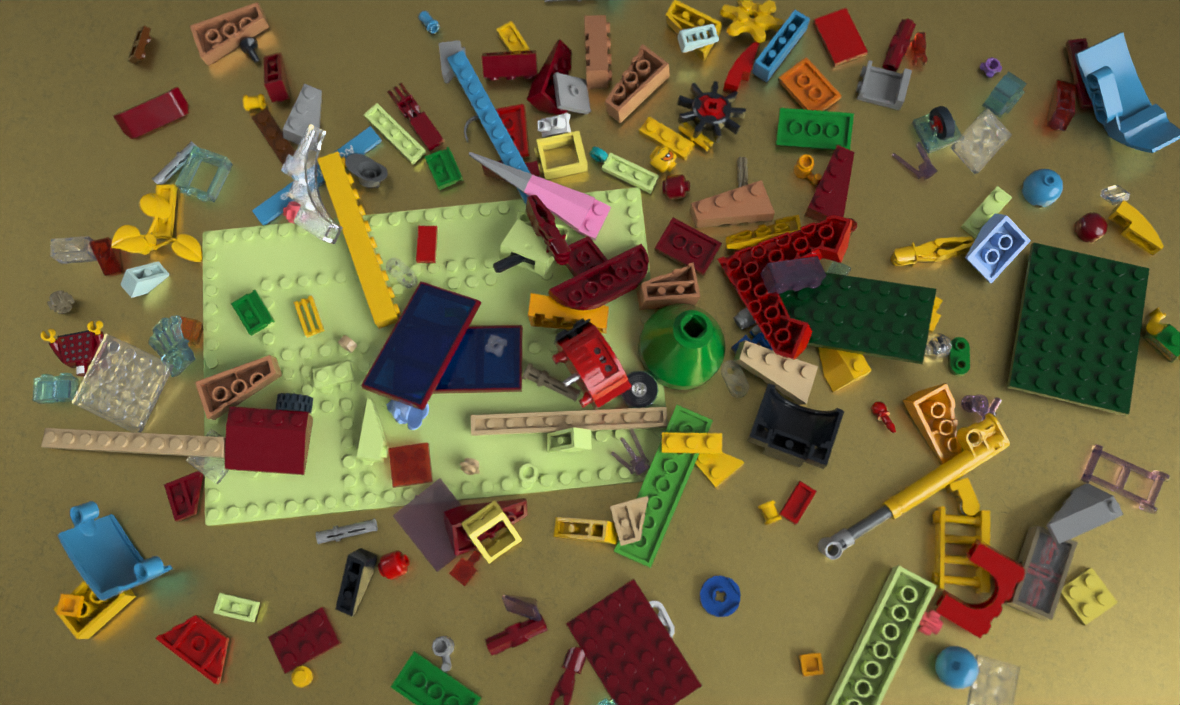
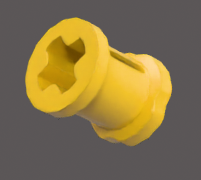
M262 93L258 94V96L244 95L243 105L245 110L250 111V109L258 108L264 110L266 108L264 95Z
M775 500L758 506L766 520L764 522L765 525L782 519L775 508Z

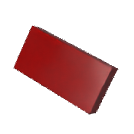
M418 226L417 263H436L437 226Z
M799 481L779 515L797 525L817 491Z

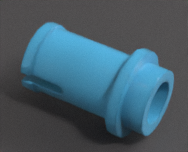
M422 11L419 14L418 19L426 26L428 32L435 33L439 30L438 21L434 20L427 11Z

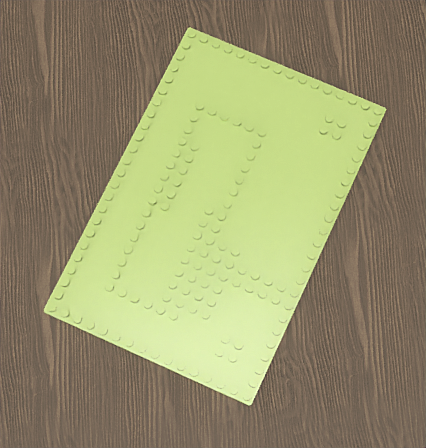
M639 188L584 193L595 197L596 200L611 207L596 240H592L608 260L639 244L644 246L648 254L641 191ZM523 199L363 215L364 220H368L372 230L369 232L370 237H374L376 241V254L380 253L383 260L381 268L386 270L389 280L386 281L388 287L391 286L394 291L395 297L392 299L394 304L397 303L400 308L401 314H399V318L420 281L481 301V305L469 326L522 325V377L529 363L541 371H547L549 376L561 382L571 376L565 363L560 362L556 365L552 359L553 355L558 353L556 344L554 345L556 334L564 329L531 326L528 311L531 293L550 296L548 294L549 289L573 278L572 273L565 265L558 264L555 259L545 276L518 265L501 273H496L493 268L494 263L502 260L499 258L500 245L515 224L517 214L520 211L526 210ZM554 215L555 224H562L568 228L566 242L568 245L586 237L576 232ZM338 218L302 221L298 224L283 223L205 231L202 234L204 378L271 355L277 358L282 376L236 407L276 410L277 395L279 393L301 394L313 398L312 412L310 414L313 418L305 475L225 470V458L204 457L206 525L214 526L644 482L662 440V432H665L666 428L591 431L592 449L569 453H547V433L471 435V415L638 408L625 402L622 394L598 409H594L591 403L583 408L579 403V400L584 395L582 391L575 402L545 386L539 387L537 383L529 379H522V392L432 394L428 402L429 413L422 420V424L418 429L410 430L408 429V424L397 423L386 405L392 399L367 391L361 386L396 323L380 329L376 326ZM418 226L438 227L436 263L416 262ZM649 263L643 282L651 280ZM640 285L634 290L605 304V306H609L607 334H601L614 351L627 376L633 372L647 373L639 357L638 344L642 329L647 320L655 313V309L640 310L637 297ZM255 289L275 322H271L267 327L251 336L231 303L246 294H250ZM425 293L413 317L443 327L461 326L460 320L457 318L445 317V309L462 308L468 313L470 308ZM312 295L325 331L306 337L294 302H299L303 298L307 299L308 296ZM308 303L307 305L312 320L314 322L315 328L318 329L319 327L314 316L311 304ZM301 306L308 330L310 332L312 330L310 328L304 307ZM410 324L407 325V327H416ZM485 334L484 384L514 383L515 334ZM343 335L348 336L357 344L352 353L339 345L338 341ZM464 335L441 377V385H453V379L465 378V384H476L477 335ZM410 336L405 346L404 356L433 365L434 336ZM443 336L442 360L453 341L452 338ZM387 360L374 384L391 390L394 389L395 361ZM348 361L352 363L355 381L321 389L315 388L312 369ZM404 365L403 386L430 384L433 378L432 374ZM576 382L570 385L578 390H581ZM656 382L658 389L656 398L646 407L639 408L666 407L664 386ZM367 399H371L376 404L387 446H389V454L384 459V463L360 460L356 457ZM204 411V436L226 438V424L229 411L216 420L207 419ZM465 458L477 460L480 473L474 475L465 474L461 470L460 462H463ZM525 463L534 464L539 471V476L533 483H525L519 477V469Z

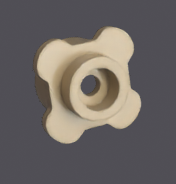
M465 458L463 462H460L461 470L465 474L474 475L480 473L477 460Z

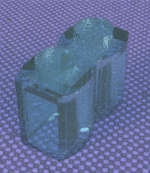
M60 373V376L55 377L51 374H42L40 377L34 378V402L49 404L75 402L78 400V378L72 376L71 373Z

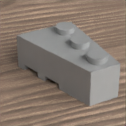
M304 83L283 127L284 139L318 152L322 90Z

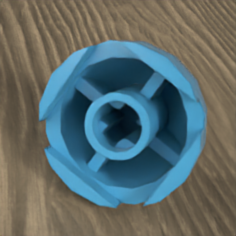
M1039 169L1032 172L1024 180L1022 194L1030 204L1047 207L1060 197L1063 191V181L1055 171Z
M950 646L943 649L936 658V673L946 686L953 689H965L971 686L977 679L979 673L978 662L967 649L960 646Z

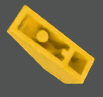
M556 517L553 537L617 545L618 535L613 522Z

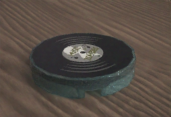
M644 371L629 373L627 377L632 388L620 394L623 402L630 408H647L653 405L659 391L655 378Z

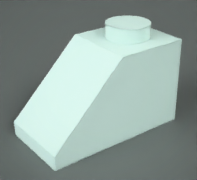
M159 261L126 269L121 286L131 298L149 293L169 277V273Z

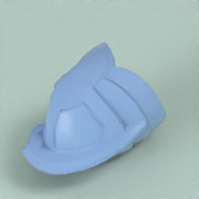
M405 394L419 400L422 398L416 394ZM391 400L386 404L388 411L392 414L395 421L399 424H408L407 426L410 430L418 429L422 424V420L429 413L428 403L424 410L395 400Z

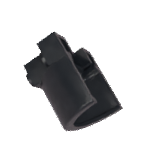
M769 383L747 441L764 447L762 454L799 468L805 462L824 469L828 464L844 411L839 408L831 411H820L797 405L782 397L776 391L775 385Z

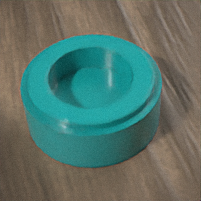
M594 146L589 152L591 158L599 163H605L608 154L599 147Z

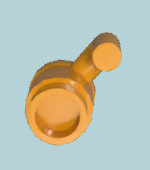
M805 154L797 160L794 174L798 178H807L815 186L819 185L822 178L821 174L817 173L814 175L812 173L814 168L812 156Z

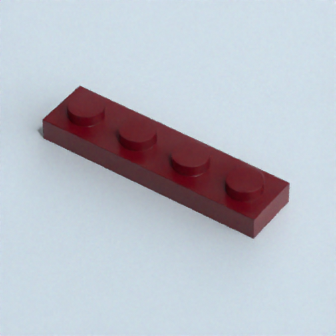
M1087 39L1068 40L1066 48L1080 107H1093L1075 57L1076 53L1089 48Z

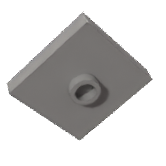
M555 73L553 80L557 108L583 114L590 113L586 79Z

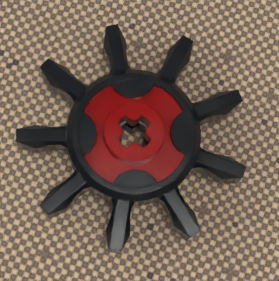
M714 81L710 92L704 93L696 83H692L690 91L695 97L694 100L679 96L677 105L691 110L690 112L679 114L678 122L680 124L693 121L697 125L693 133L694 138H697L702 130L712 131L715 142L718 143L722 136L720 129L724 127L735 135L738 134L741 126L731 120L730 117L744 118L746 108L731 107V103L736 100L737 91L724 97L717 93L718 82Z

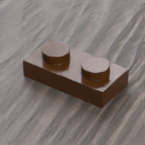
M144 25L137 30L128 57L129 62L135 64L144 59L146 51H144L145 46L148 45L151 39L149 35L151 28Z

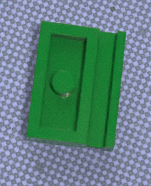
M446 147L447 149L443 151L439 150L425 156V160L439 190L456 184L457 181H463V177L449 147Z
M255 289L250 294H246L231 303L251 336L267 327L271 322H275Z

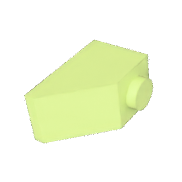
M573 427L547 433V453L581 452L592 449L591 430Z

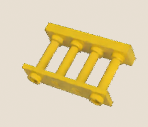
M944 506L935 508L932 516L933 523H935V572L932 573V584L937 586L936 590L944 589L945 583L973 586L975 593L979 594L990 593V573L969 561L966 556L945 555V542L973 545L976 539H979L990 546V511L980 510L974 516L945 514ZM945 522L972 524L976 527V533L973 537L945 534ZM945 563L973 565L975 576L970 578L944 575Z

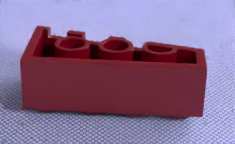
M837 145L804 216L817 222L826 220V217L831 215L844 217L855 152Z

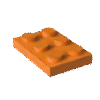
M807 57L778 78V82L804 110L825 111L840 100L842 96Z

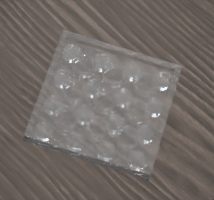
M105 334L74 396L72 404L130 432L142 433L174 365L112 335Z

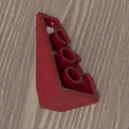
M560 39L555 43L531 85L526 99L539 111L557 115L565 114L567 110L557 108L553 75L555 73L569 75L572 60V50Z
M525 498L496 501L512 525L528 516L527 500ZM491 502L461 505L443 511L445 528L455 556L477 548L461 523ZM501 520L477 538L480 542L488 537L492 539L496 536L495 533L497 531L507 528V526Z

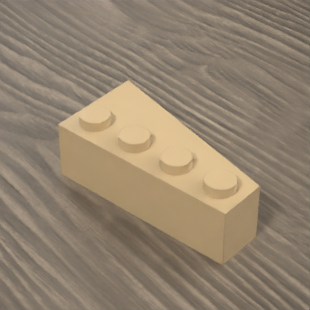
M746 340L739 343L734 362L752 374L757 375L767 384L775 385L779 392L785 396L787 395L797 404H807L818 366L799 359L792 360L776 355L773 350Z

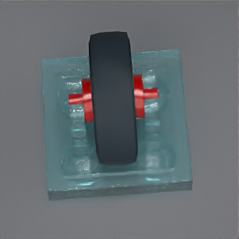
M938 106L932 109L930 114L914 119L912 122L928 154L960 142L963 139L955 124V120H953L952 114L945 106Z

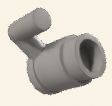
M747 307L733 317L736 325L741 330L756 323ZM758 325L751 329L754 335L761 332Z
M441 636L433 641L432 650L437 656L442 657L443 664L441 669L447 672L452 667L450 654L454 650V642L448 636Z

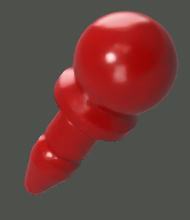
M880 401L873 403L871 406L872 414L877 416L878 421H883L888 430L895 433V425L889 418L890 412L887 411V406Z

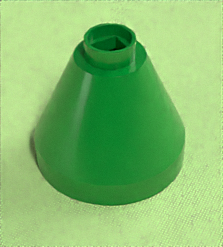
M683 303L668 305L656 311L644 325L638 344L639 357L646 372L659 384L676 390L697 388L709 381L720 368L725 356L726 347L724 334L718 322L705 310Z

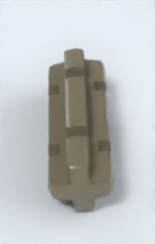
M739 157L737 159L738 188L748 185L746 157Z

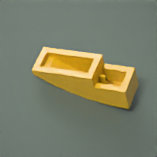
M1125 200L1114 208L1108 219L1124 228L1120 235L1151 255H1155L1163 249L1164 245L1160 237L1138 210Z

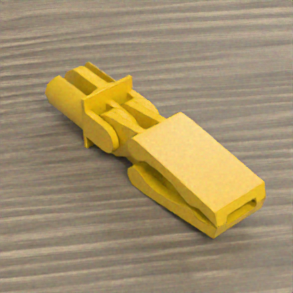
M972 237L938 238L915 247L913 242L910 246L895 249L890 257V261L894 266L910 264L914 266L918 261L938 262L968 253L974 240ZM940 248H953V249L944 250V249H940Z

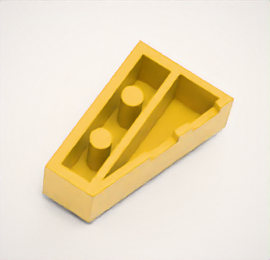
M677 0L672 2L666 13V23L677 35L680 30L714 24L718 37L721 33V22ZM707 31L708 38H711L709 31ZM714 43L693 51L705 61Z

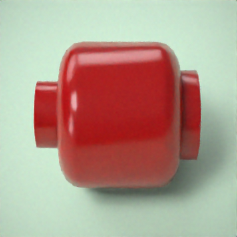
M395 550L381 557L378 563V570L382 577L392 580L407 573L410 561L406 554Z

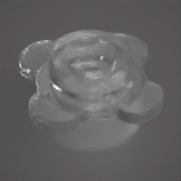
M491 335L488 345L485 346L486 352H492L496 356H501L504 346L507 345V340Z

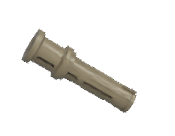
M528 364L522 379H529L537 383L539 387L545 386L576 402L581 390L570 385L566 387L563 382L549 376L547 371H541L533 367V364Z

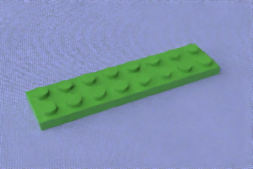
M676 405L665 432L708 433L713 420ZM661 440L636 498L648 496L641 540L620 546L618 540L614 552L651 568L699 453H662Z

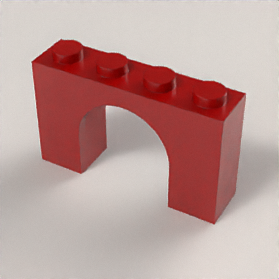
M976 539L966 556L969 561L993 575L995 588L992 595L984 602L972 604L943 590L933 607L935 612L981 639L983 634L986 635L990 631L992 626L990 623L994 617L997 618L1003 610L1002 605L1005 600L1008 601L1012 597L1015 585L1021 583L1024 579V571L1026 569L1020 563L983 541Z

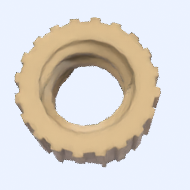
M343 335L338 341L339 345L350 353L357 347V344L346 335Z

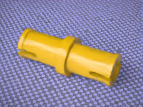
M684 122L682 123L683 126H679V131L688 136L691 142L697 143L705 151L710 149L709 146L712 147L714 142L704 136L702 132L697 138L693 137L695 128L689 123Z

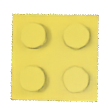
M1092 567L1087 568L1064 584L1060 595L1081 625H1087L1118 603Z

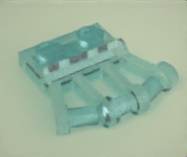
M178 315L162 318L159 324L153 327V335L148 341V344L159 354L172 377L178 376L196 360L193 351L188 346L190 341L183 337L180 327L182 319Z

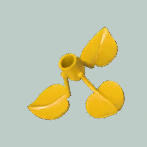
M148 193L142 196L139 201V207L142 212L148 216H154L147 234L140 235V231L135 226L123 225L117 229L112 238L111 248L122 249L131 253H141L143 255H148L153 249L157 250L159 247L173 242L171 249L176 255L194 262H202L203 260L199 242L190 235L180 234L177 239L171 238L157 244L156 237L151 232L158 218L163 220L169 218L171 207L163 197L155 193Z

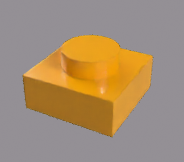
M61 593L56 615L80 617L85 596Z
M821 653L799 655L802 676L824 674Z

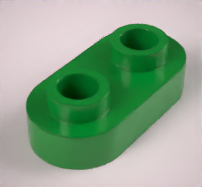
M962 337L954 338L948 345V368L955 376H962L970 369V345ZM957 344H961L963 349L958 348ZM958 362L963 364V368L958 366Z

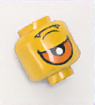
M657 146L649 156L651 158L650 164L660 173H664L667 170L671 172L677 164L674 162L677 157L676 154L666 146Z

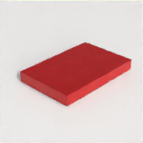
M847 8L813 20L814 27L834 67L868 54V50Z

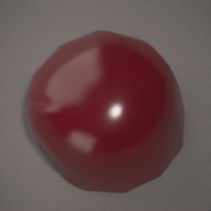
M1090 212L1082 216L1075 223V233L1084 242L1094 243L1105 235L1108 224L1100 214Z

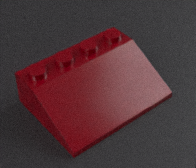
M230 406L226 424L225 470L305 475L313 424L312 416L309 412Z

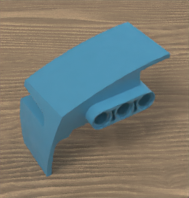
M1123 32L1075 54L1083 82L1093 104L1096 119L1103 124L1109 137L1128 147L1149 153H1154L1180 139V129L1168 120L1166 112L1157 104L1152 105L1133 65Z

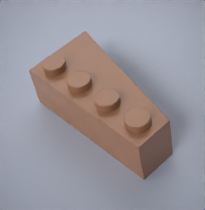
M258 2L190 25L200 57L208 66L239 47L242 39L246 37L253 38L269 27L264 11Z
M606 15L584 16L587 89L609 88L608 81H612V70H608V65H611V54L607 53V49H611L610 38H607V33H610V22H606Z
M642 44L638 54L632 59L631 65L622 74V79L615 85L606 99L607 113L621 123L670 76L669 63Z
M762 180L693 202L690 207V214L696 228L720 226L722 224L737 225L738 223L745 222L756 223L757 221L772 222L775 215Z
M269 355L196 381L195 383L207 419L216 420L227 413L230 406L236 407L280 378L282 373L277 358Z

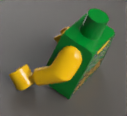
M1157 307L1149 313L1150 319L1146 326L1147 333L1143 338L1172 363L1177 358L1180 360V332L1171 324L1159 323L1166 316V313H1162L1160 308Z

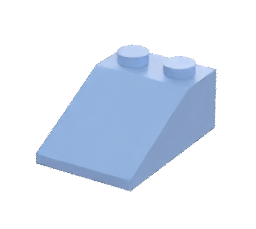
M995 213L981 228L965 258L989 283H992L1031 240L1007 215Z

